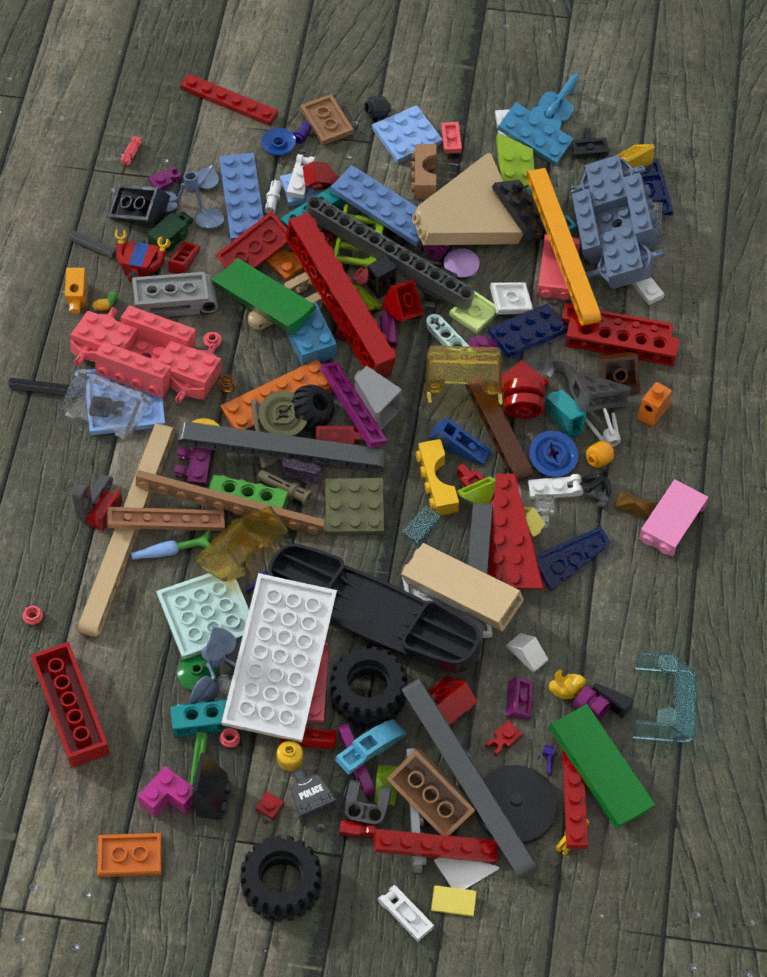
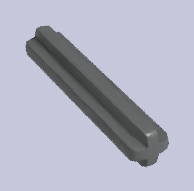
M71 230L68 233V239L110 258H114L116 255V249L75 230Z

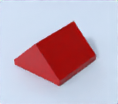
M415 279L390 286L381 306L399 322L424 314Z

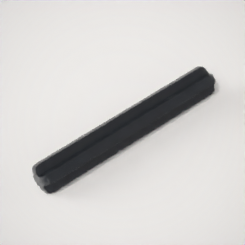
M10 378L8 383L10 389L80 397L82 394V387L18 378Z

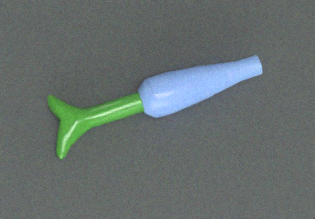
M206 531L197 539L178 543L174 540L165 541L140 551L131 552L132 560L172 556L177 554L178 550L196 546L212 550V545L208 542L210 531Z

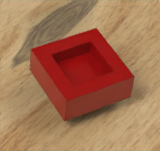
M266 792L255 809L273 821L283 808L284 801Z

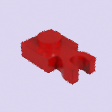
M507 720L494 732L495 739L489 740L485 747L489 749L491 746H496L497 749L494 751V755L497 757L504 746L507 749L512 747L522 737L523 733Z

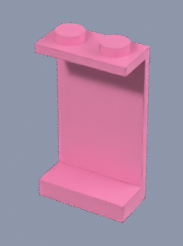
M674 479L642 527L639 539L644 544L651 545L659 549L661 553L673 557L677 545L700 511L703 512L706 508L708 496Z

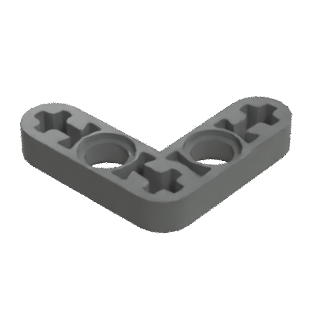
M105 473L101 474L91 490L88 485L81 482L77 483L73 490L72 498L78 519L86 522V519L103 493L110 490L113 477Z

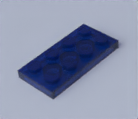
M547 303L489 327L487 333L504 355L509 358L566 334L568 327Z

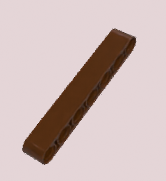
M484 373L465 378L466 389L508 474L517 475L518 481L532 477L531 466Z

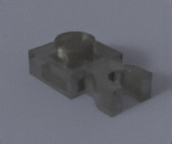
M93 396L89 414L90 416L108 418L110 413L117 417H122L121 410L116 409L124 408L125 404L124 401L112 402V398Z

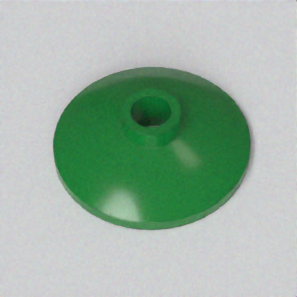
M201 655L183 660L177 670L179 683L185 689L192 691L202 677L209 676L211 678L210 671L206 667L208 662ZM212 666L217 679V667ZM197 668L200 669V671H198V672L193 671L194 669H197Z

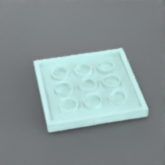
M231 566L156 591L182 660L201 654L202 649L208 643L212 627L228 630L235 636L236 642L242 639L249 608Z

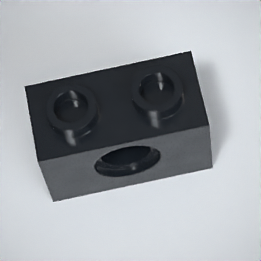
M387 256L368 265V288L377 299L387 295L390 286L396 285L397 281L396 264L392 260L390 261Z

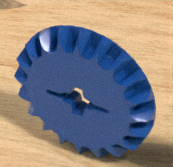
M542 432L533 439L530 445L529 455L533 468H536L539 473H543L546 477L551 476L555 478L568 475L577 464V447L573 440L562 432ZM551 450L553 451V453L558 454L555 459L553 458V456L549 457Z

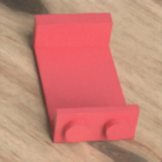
M545 234L537 296L571 300L548 235ZM572 237L579 255L581 238Z

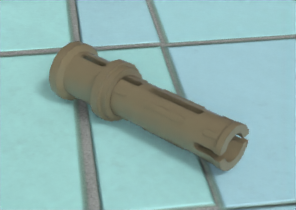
M264 469L257 476L258 481L273 488H281L288 491V498L302 502L303 506H307L312 500L313 491L300 487L298 483L291 484Z

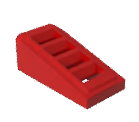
M184 241L168 261V271L174 274L187 273L200 250V246Z

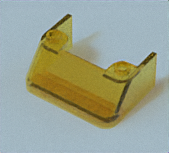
M429 347L426 356L428 403H432L433 393H439L445 389V384L482 385L483 390L488 394H498L499 404H503L504 368L502 351L496 347Z
M268 506L234 520L194 559V562L199 568L223 582L228 581L231 583L238 577L246 574L241 564L256 549L267 548L271 545V540L274 537L287 533L288 530L274 509Z

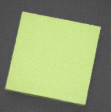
M475 291L473 302L469 309L462 310L455 306L449 312V316L477 335L498 315L495 305Z

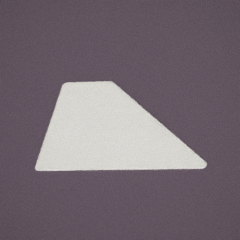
M444 858L434 860L452 888L466 889L499 869L498 866L477 861Z

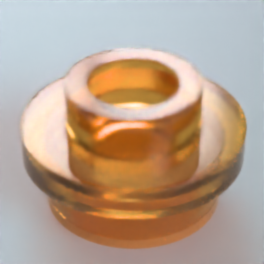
M229 374L221 376L218 380V388L223 392H231L236 388V380Z

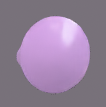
M463 248L450 251L444 258L445 269L458 274L457 277L460 278L474 277L480 265L478 256L471 250Z

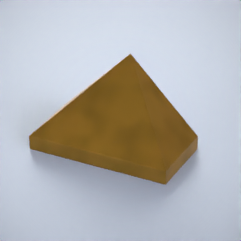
M620 491L614 509L648 519L656 508L657 503Z

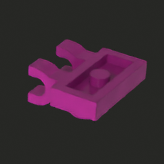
M178 447V460H190V466L186 468L181 465H175V477L188 478L187 482L189 484L207 486L212 450L192 447V451L186 448Z

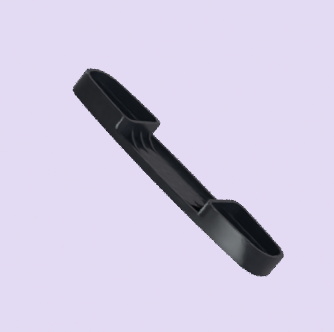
M293 543L281 547L270 561L268 566L269 576L337 590L330 623L380 647L453 673L469 669L480 655L482 649L480 631L475 624L437 601L431 600L426 602L388 582L344 564L343 559L339 556Z

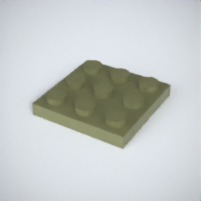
M383 478L325 479L326 535L384 534Z

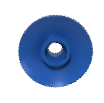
M285 128L270 129L261 138V146L264 151L275 156L288 154L296 145L294 134Z

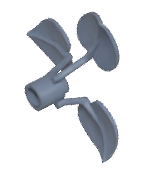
M214 165L208 166L197 173L193 171L186 172L183 175L184 183H181V189L177 198L173 192L164 191L171 196L165 213L177 209L176 202L180 201L183 190L186 189L189 193H196L202 212L195 216V223L198 227L213 229L224 224V216L220 210L216 208L204 210L198 192L199 188L210 190L219 184V177Z
M212 627L208 643L201 651V656L208 662L206 667L210 671L211 678L204 676L196 683L189 699V705L200 701L212 702L218 696L220 684L215 681L216 676L212 666L218 667L223 661L234 667L236 666L235 662L225 657V654L231 653L236 646V638L228 630Z

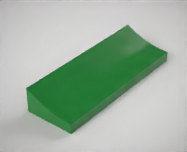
M238 258L220 274L211 278V281L218 290L293 336L317 308L312 302Z
M587 704L552 722L548 726L616 829L647 815L655 806V803Z

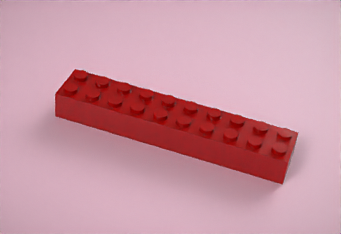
M309 212L289 219L286 241L363 369L368 366L384 378L390 376L397 357L396 351L388 344L385 333L380 331L377 320L371 316L368 305L363 303L360 292L352 285L351 277L348 274L346 275L341 261L337 260L333 248L327 244L324 233L318 229L316 220L310 216Z

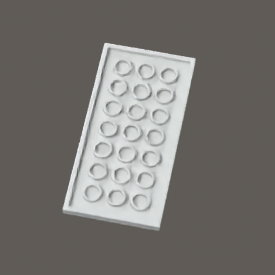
M258 573L221 725L302 743L337 590Z

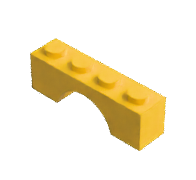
M441 439L419 443L416 459L422 465L420 473L421 477L426 479L424 485L426 494L430 493L429 505L431 510L435 511L436 517L457 513L459 511V500L455 486L442 483L435 475L436 471L445 465V452Z

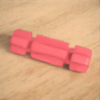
M134 136L121 158L122 165H130L131 159L134 158L138 147L142 143L140 137Z

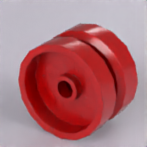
M515 378L507 381L504 384L505 399L503 412L517 419H531L541 416L545 410V401L543 399L545 385L533 378Z

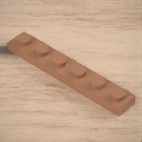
M108 507L107 509L108 528L224 531L225 529L224 510Z

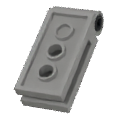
M205 272L134 277L132 278L135 308L161 317L200 314V310L204 313H213L218 309L216 288L211 281L213 276L205 274Z

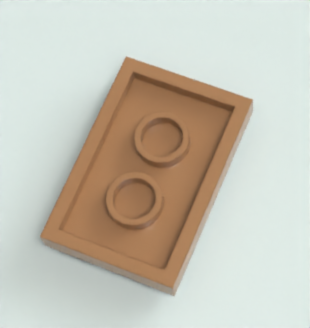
M332 94L300 105L303 115L312 126L322 146L354 134V129Z

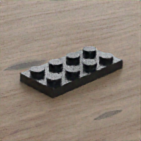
M520 180L495 182L491 188L527 240L544 239L547 233L536 203L525 189L523 183Z

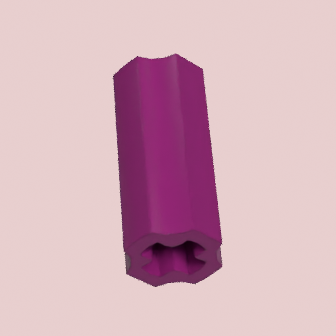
M385 311L379 316L380 330L382 333H385L390 347L396 349L397 345H399L397 320Z

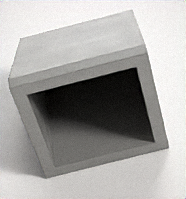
M366 366L362 371L359 370L354 377L355 390L382 431L401 411L402 389Z

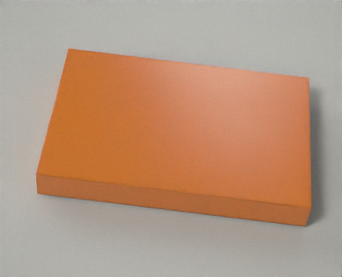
M162 833L98 835V877L162 875Z

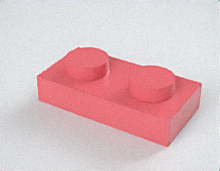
M459 122L441 123L444 154L462 153Z

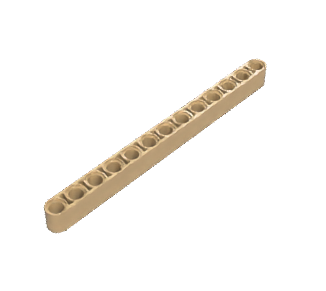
M158 423L154 425L138 470L160 476L175 436V427ZM135 475L123 507L148 508L154 491L143 490L136 486ZM115 528L79 621L78 633L97 638L100 636L140 529Z

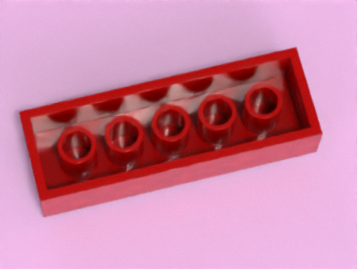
M66 642L30 655L70 768L110 755L106 738L70 643Z

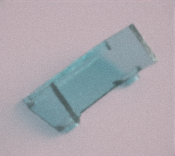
M638 651L635 669L674 673V708H662L659 710L656 722L636 720L633 738L676 742L692 740L695 733L696 673L694 669L671 653Z

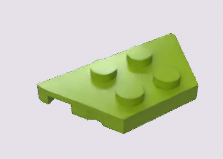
M497 134L498 167L502 180H520L524 187H529L527 171L534 170L533 149L502 134Z

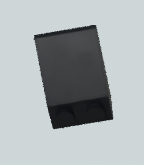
M118 184L108 217L146 228H154L164 219L171 196L158 187Z
M205 753L200 754L192 790L196 817L221 820L222 813L227 811L228 801H225L226 794L231 792L232 782H229L228 774Z

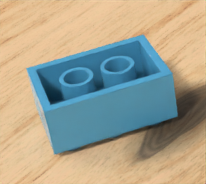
M316 302L313 303L317 307L316 310L294 336L285 331L301 366L316 359L322 362L337 357V344Z

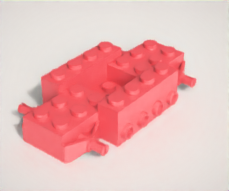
M130 305L121 316V322L114 319L118 313V310L114 309V307L111 308L108 314H96L87 311L70 334V351L77 355V358L74 360L76 366H81L84 360L95 362L97 375L160 398H164L171 387L174 391L178 392L174 398L177 403L178 401L182 403L184 397L204 400L222 373L221 358L213 354L217 349L216 344L213 345L211 343L207 350L196 349V329Z

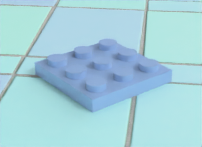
M417 105L372 124V130L397 164L412 158L415 144H436V147L443 144V139Z

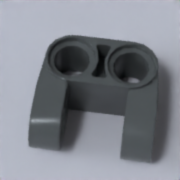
M350 780L346 797V816L351 821L375 826L381 825L386 818L392 788L381 786L377 805L358 802L361 782ZM354 806H358L361 809L357 817L350 816V809ZM374 810L381 812V818L377 821L370 819V814Z

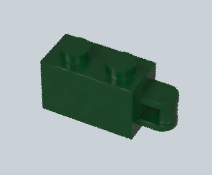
M184 211L180 212L177 216L171 212L147 233L148 244L159 246L158 238L163 237L162 245L166 243V239L170 240V246L165 248L166 253L172 251L180 241L185 240L188 236V227L192 224L193 218Z

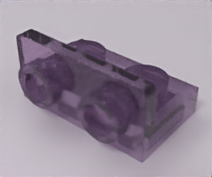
M293 458L283 459L282 476L319 485L324 472L323 467L313 463L300 462Z

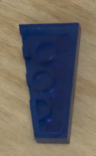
M601 526L536 554L541 576L550 592L609 546L610 541Z

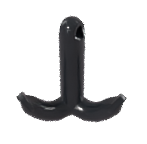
M607 466L601 467L603 470L601 474H591L581 479L585 483L592 481L585 487L586 493L592 492L603 483L605 494L608 497L610 496L611 483L607 478L609 474Z

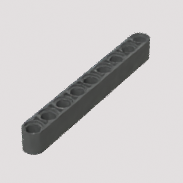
M473 503L468 565L488 574L493 504ZM464 613L463 617L475 624L480 631L482 644L484 622ZM481 652L476 661H481Z

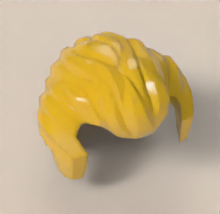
M559 669L555 673V681L552 680L548 685L550 691L561 699L575 698L584 688L586 679L577 674H568L563 677L561 675L563 671Z

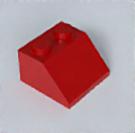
M446 676L428 690L449 725L455 723L460 715L470 711L472 706L477 703L467 682Z

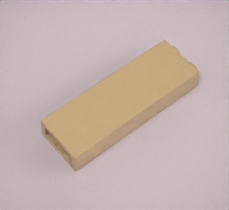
M422 543L420 548L416 549L413 558L404 566L401 573L407 584L502 632L524 601L520 590Z

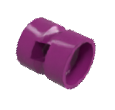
M586 686L577 695L572 705L575 709H578L587 704L598 721H600L609 710L611 702L603 696L598 697L595 690Z

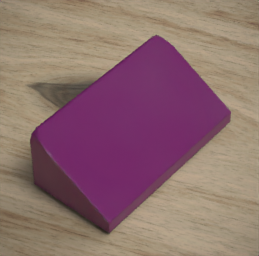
M517 676L508 682L506 717L531 719L533 682Z

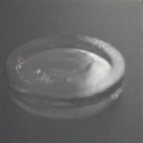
M223 674L218 678L217 682L220 684L221 692L229 693L233 678L232 674Z

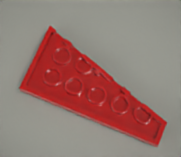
M496 474L488 575L518 590H545L530 526L526 518V510L522 502L517 475Z

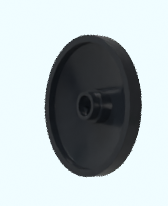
M509 765L495 769L484 777L485 783L524 845L537 841L550 830L556 818L557 797L551 783L541 773L526 766ZM475 809L474 812L479 825L490 837L494 839L486 824L482 820L481 816Z

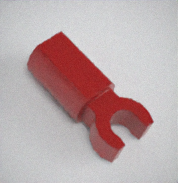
M341 820L339 834L357 838L365 836L374 839L373 832L376 826L362 825V822Z

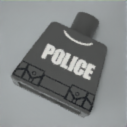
M300 770L294 774L297 783L291 785V794L300 823L336 808L334 795L319 775H313L308 778L305 770Z

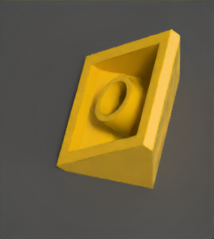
M653 144L634 145L617 155L630 164L632 168L642 165L646 167L652 164L655 147Z

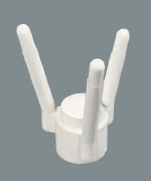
M603 408L608 429L603 431V437L586 417V424L600 441H605L612 447L617 446L621 442L614 412L611 413L612 427L607 409Z

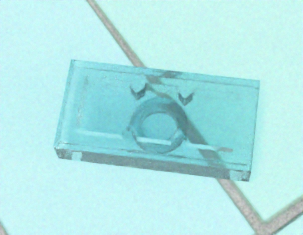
M424 506L402 531V536L418 545L441 519V515Z

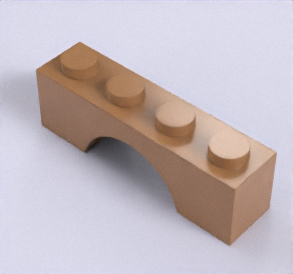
M415 144V151H412L411 193H415V200H426L436 193V174L428 172L436 169V144Z

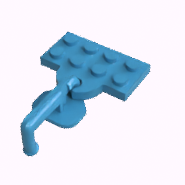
M573 74L558 95L554 92H546L539 100V106L534 107L531 111L515 102L498 125L497 130L513 140L532 148L535 154L556 166L571 145L572 140H574V138L561 131L560 127L561 122L567 121L574 111L573 105L565 100L568 94L574 93L575 86L579 80V74Z

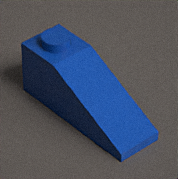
M447 417L435 425L428 438L431 441L441 439L444 450L480 465L484 464L491 449Z

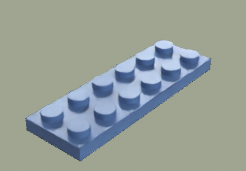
M254 153L219 156L231 242L263 218Z
M353 165L330 187L332 193L414 246H417L421 241L416 226L412 221V216L417 206Z

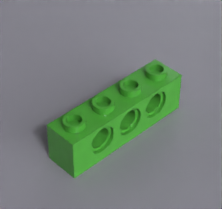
M213 475L209 489L282 509H286L288 504V491L281 488L267 487L263 484L249 483L242 479H231L224 475Z

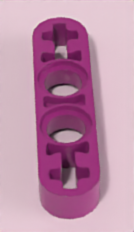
M348 724L337 727L344 750L350 747L354 741ZM363 764L354 771L357 781L361 782L360 789L364 797L374 795L375 790L366 766Z

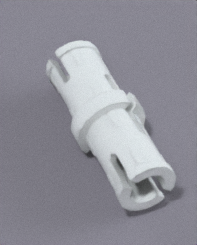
M278 180L271 181L270 190L266 195L267 202L264 211L267 214L271 211L275 214L277 203L280 201L282 183Z

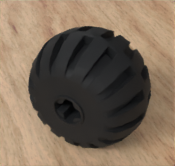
M309 384L299 387L294 392L291 403H294L295 417L299 419V415L304 416L302 419L307 421L306 426L303 428L305 430L315 431L316 426H327L333 417L334 402L330 398L331 395L323 387Z

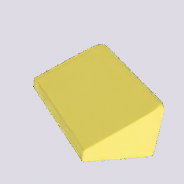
M434 886L431 911L474 917L476 891Z

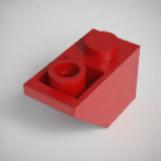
M312 161L303 167L305 187L313 188V190H326L339 178L327 163Z

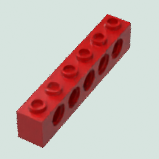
M570 318L565 347L603 354L634 352L638 355V360L674 367L679 338L600 323L582 326L579 319Z

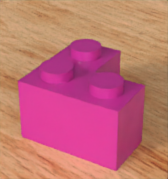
M164 766L138 795L139 805L155 818L169 803L185 815L194 805L193 786Z

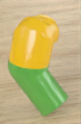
M110 292L107 299L94 301L93 309L96 311L110 310L118 295L115 292Z

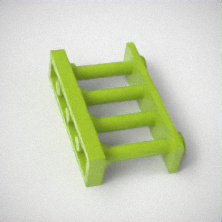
M345 204L343 212L348 214V205ZM348 214L361 223L373 224L376 227L375 231L384 236L385 226L367 216ZM339 236L337 237L334 253L337 260H340L341 263L364 266L365 269H368V265L377 260L371 255L366 259L340 256L341 249L364 251L348 242H343V239Z

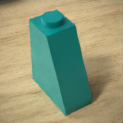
M563 390L552 392L546 396L545 408L560 431L571 439L583 434L587 412L579 409L575 401Z

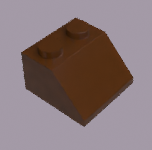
M625 352L597 355L599 377L629 386L631 388L630 393L640 392L638 355L636 353Z

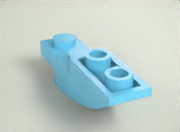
M394 719L386 721L355 739L350 747L336 756L335 761L349 775L372 757H378L404 738L407 733Z

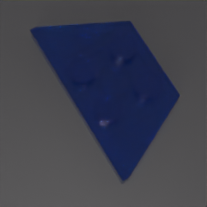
M656 159L652 165L645 166L646 172L641 173L645 185L649 184L651 190L649 199L652 198L655 208L652 209V212L673 216V208L659 159Z

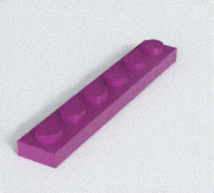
M339 363L322 364L321 372L368 447L385 446L388 440Z

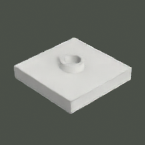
M526 282L491 283L490 290L497 314H532L533 307Z

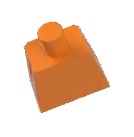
M655 382L641 401L637 419L653 428L671 405L672 390L659 382Z

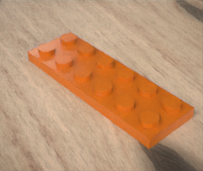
M316 359L220 405V410L232 428L254 430L251 400L254 399L258 403H262L268 395L274 392L289 391L294 393L299 387L309 384L323 387L328 393L332 392L333 389L320 370L322 364Z

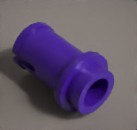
M303 122L298 131L294 132L296 143L301 144L306 141V136L312 129L309 123Z

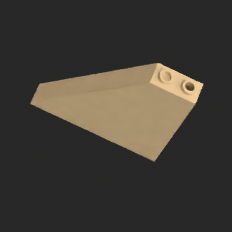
M491 153L484 155L418 205L412 216V221L416 226L418 236L423 245L519 244L524 234L491 188L495 182H503Z

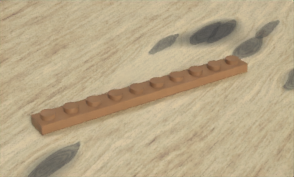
M138 470L136 474V486L143 490H153L162 495H171L180 500L194 501L199 505H208L218 510L231 511L236 515L250 516L255 520H264L274 525L287 526L292 530H302L311 535L322 536L324 519Z

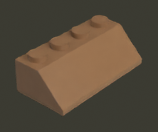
M418 747L387 778L391 785L441 835L449 836L476 809L467 796Z

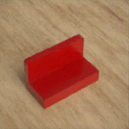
M117 489L114 494L107 491L103 493L86 519L88 525L101 531L106 529L108 526L107 509L108 507H120L123 502L121 490Z

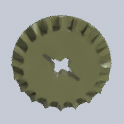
M277 391L268 395L263 400L259 408V419L266 432L296 436L306 426L307 421L302 419L303 415H299V419L295 417L294 403H291L294 393ZM285 411H288L287 418L283 417L279 419V412L284 413Z

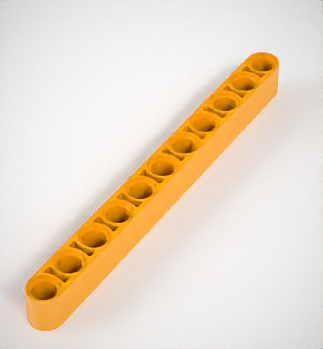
M545 168L527 171V181L580 324L584 326L601 322V315L548 173Z

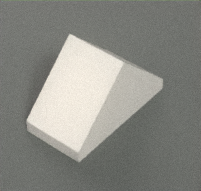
M520 633L506 645V648L533 673L548 662L545 652L534 636Z

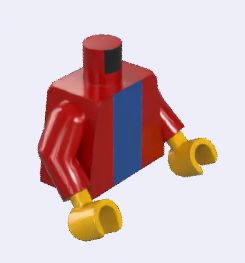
M118 230L115 231V236L118 239V243H116V257L120 267L124 269V274L128 275L130 282H132L134 277L151 276L152 273L163 266L166 256L165 248L170 246L169 239H166V243L162 245L163 237H159L157 241L159 246L127 240L124 243V239L127 237L125 230L123 231V237H118Z

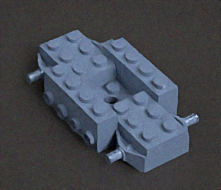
M619 155L585 165L586 170L581 184L570 188V193L573 198V209L577 218L576 224L580 233L579 238H581L580 243L583 248L584 260L588 259L590 266L598 264L596 270L586 272L587 278L591 279L599 276L611 289L649 279L652 274L653 262H655L656 258L663 257L665 254L663 249L650 252L648 249L659 245L658 237H661L658 226L655 227V223H658L655 212L652 213V209L655 208L652 198L649 199V195H651L649 184L645 185L641 173L646 172L645 165L632 168ZM622 223L620 227H614L615 224Z

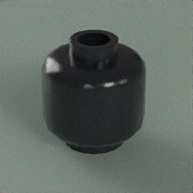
M372 96L365 102L364 111L371 119H384L391 111V104L384 96Z

